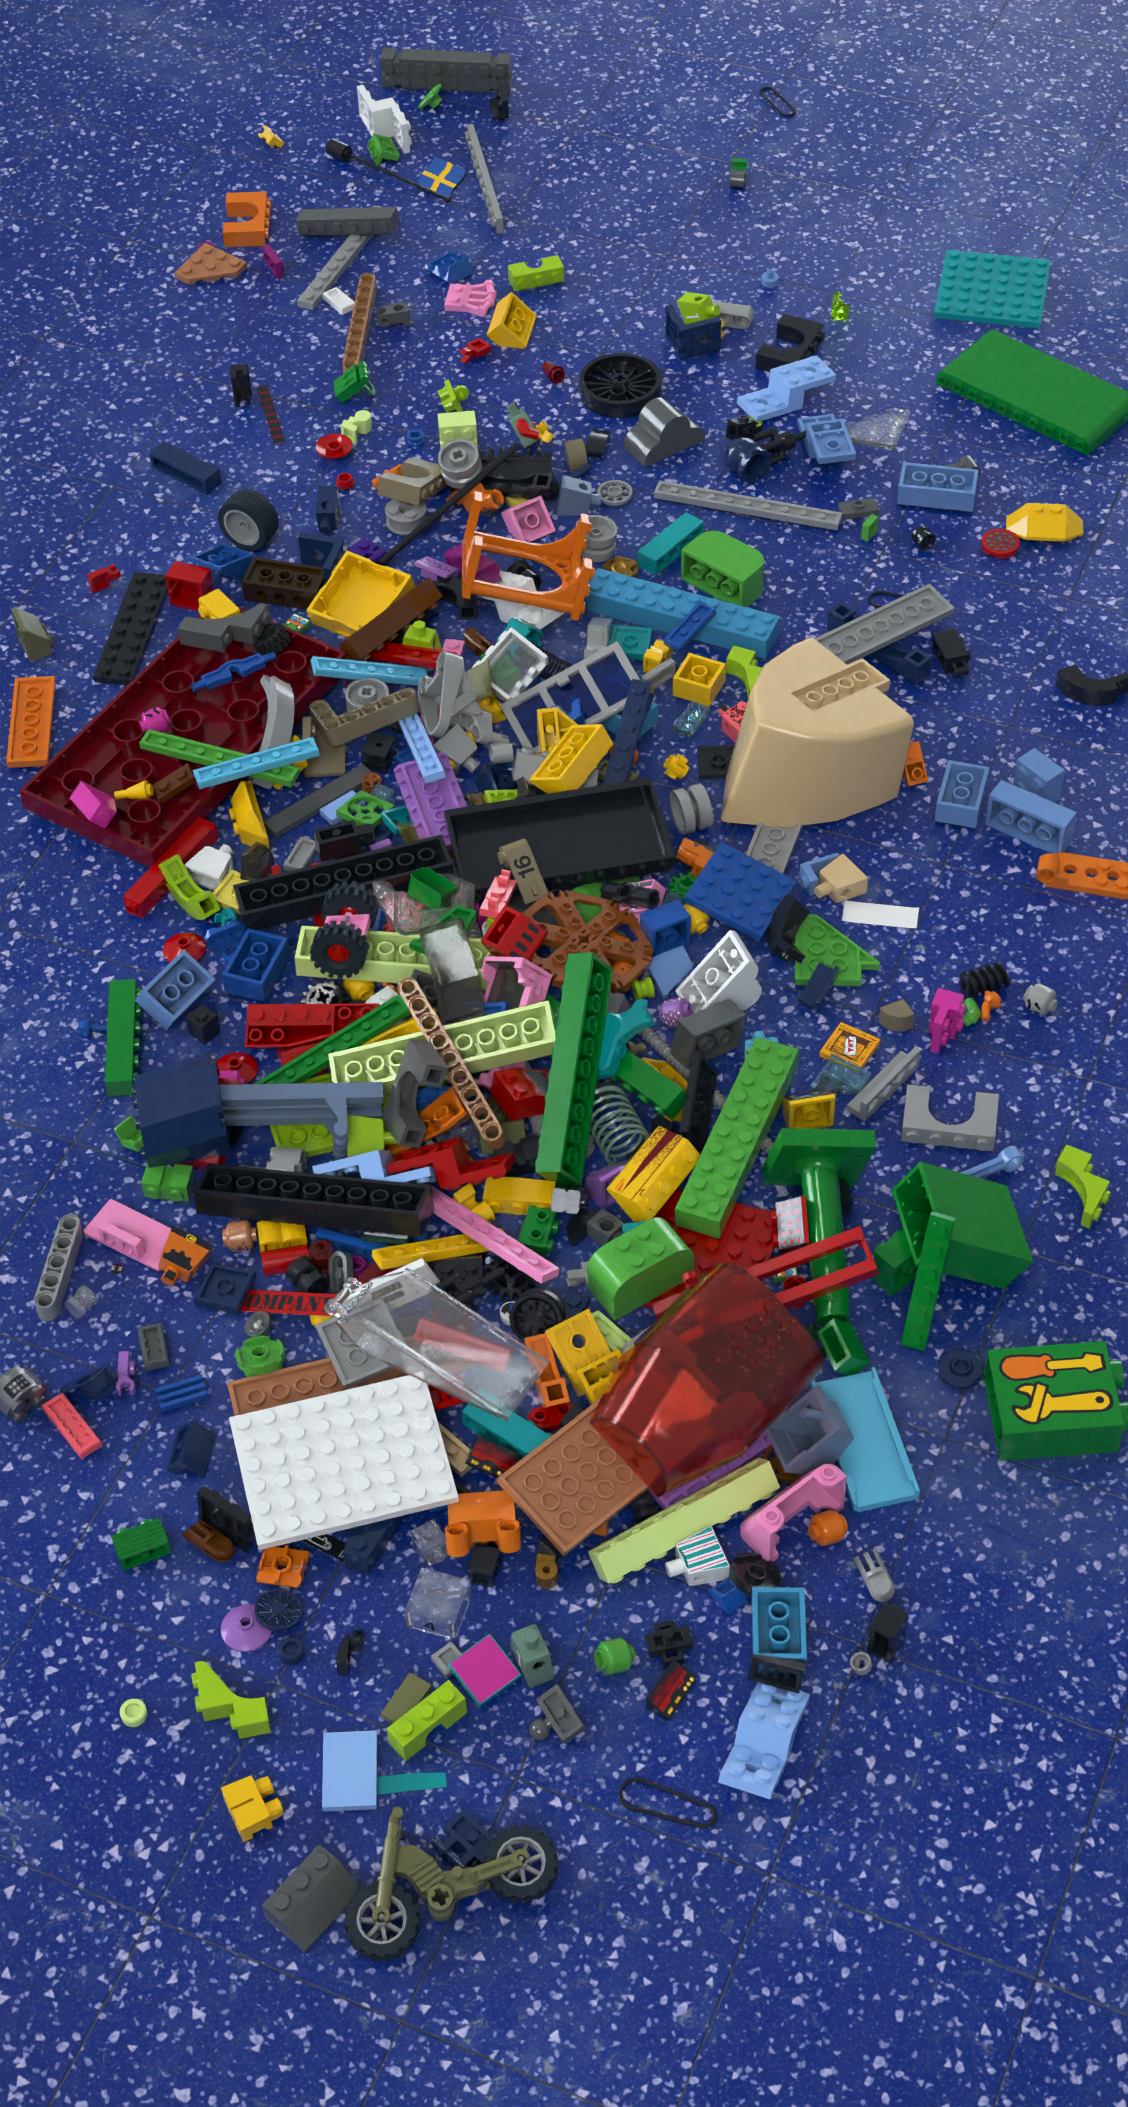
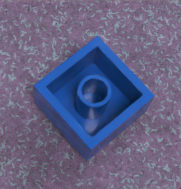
M679 899L640 914V927L653 946L651 957L682 945L684 948L690 946L691 916Z

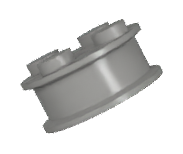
M395 499L389 501L385 506L388 530L398 535H408L427 518L425 515L427 511L426 504L423 502L418 506Z

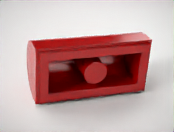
M307 1244L260 1252L264 1276L286 1273V1270L293 1261L302 1256L309 1257Z

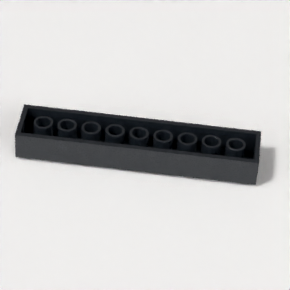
M441 834L235 884L233 888L246 932L247 928L259 930L321 915L326 893H328L331 887L334 888V885L337 883L342 886L343 881H347L349 885H351L352 881L357 882V886H360L361 883L366 885L365 890L370 888L373 891L372 896L376 894L377 901L386 899L387 891L408 893L411 874L422 867L433 870L451 882L455 881L453 864Z
M210 1163L193 1190L197 1214L407 1235L411 1237L422 1236L434 1209L432 1185Z

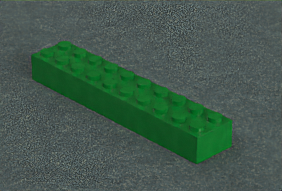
M593 952L568 954L565 964L564 984L561 988L562 998L561 1005L558 1008L559 1018L555 1029V1045L552 1050L551 1070L548 1074L549 1084L548 1091L545 1094L546 1104L544 1114L542 1115L541 1136L538 1140V1157L535 1160V1172L548 1181H556V1186L560 1184L582 1186L613 975V968Z

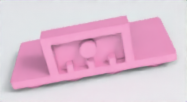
M110 1199L84 1229V1234L156 1271H161L158 1267L171 1228Z

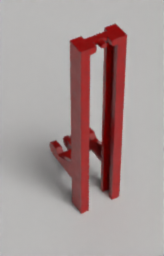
M858 1226L711 1282L699 1280L696 1271L686 1272L682 1275V1279L687 1291L652 1303V1307L658 1319L693 1306L699 1323L672 1332L687 1347L698 1343L700 1335L713 1333V1331L726 1329V1332L872 1278L879 1275L862 1229ZM859 1244L860 1248L864 1249L868 1259L713 1318L710 1309L703 1306L708 1299Z

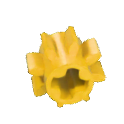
M677 754L676 757L670 755L664 762L663 767L667 769L664 773L674 780L677 777L679 779L683 778L689 770V766L686 765L688 760L680 754Z

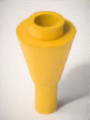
M147 780L129 787L127 790L114 792L116 800L124 798L151 799V796L154 795L153 786Z

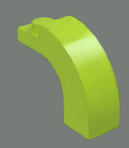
M179 854L158 865L168 882L166 883L168 890L177 903L190 916L197 920H204L221 910L212 892L202 890L193 881Z

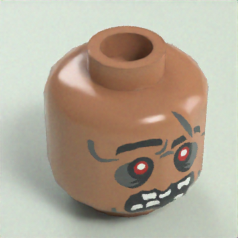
M248 1220L229 1222L226 1229L222 1231L224 1246L228 1247L231 1252L251 1250L254 1246V1241H258L257 1228L252 1227Z

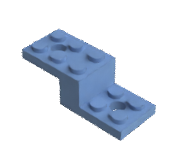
M834 414L797 418L799 431L806 430V438L803 439L809 459L817 458L819 464L856 460V452L843 419H835Z

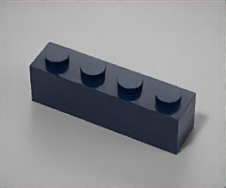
M165 441L149 452L152 468L205 495H208L221 484L219 468Z

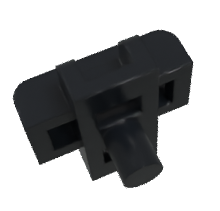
M673 1620L654 1624V1633L645 1634L649 1657L655 1658L660 1656L663 1667H668V1664L673 1660L683 1664L682 1652L691 1650L693 1647L688 1626L675 1628ZM676 1652V1655L666 1656L667 1653Z

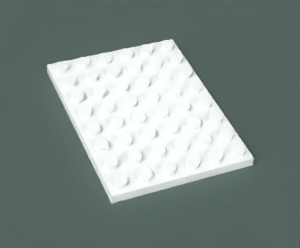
M424 1372L229 1417L258 1550L459 1502Z

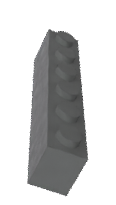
M397 207L302 209L295 222L299 236L395 233L400 224Z

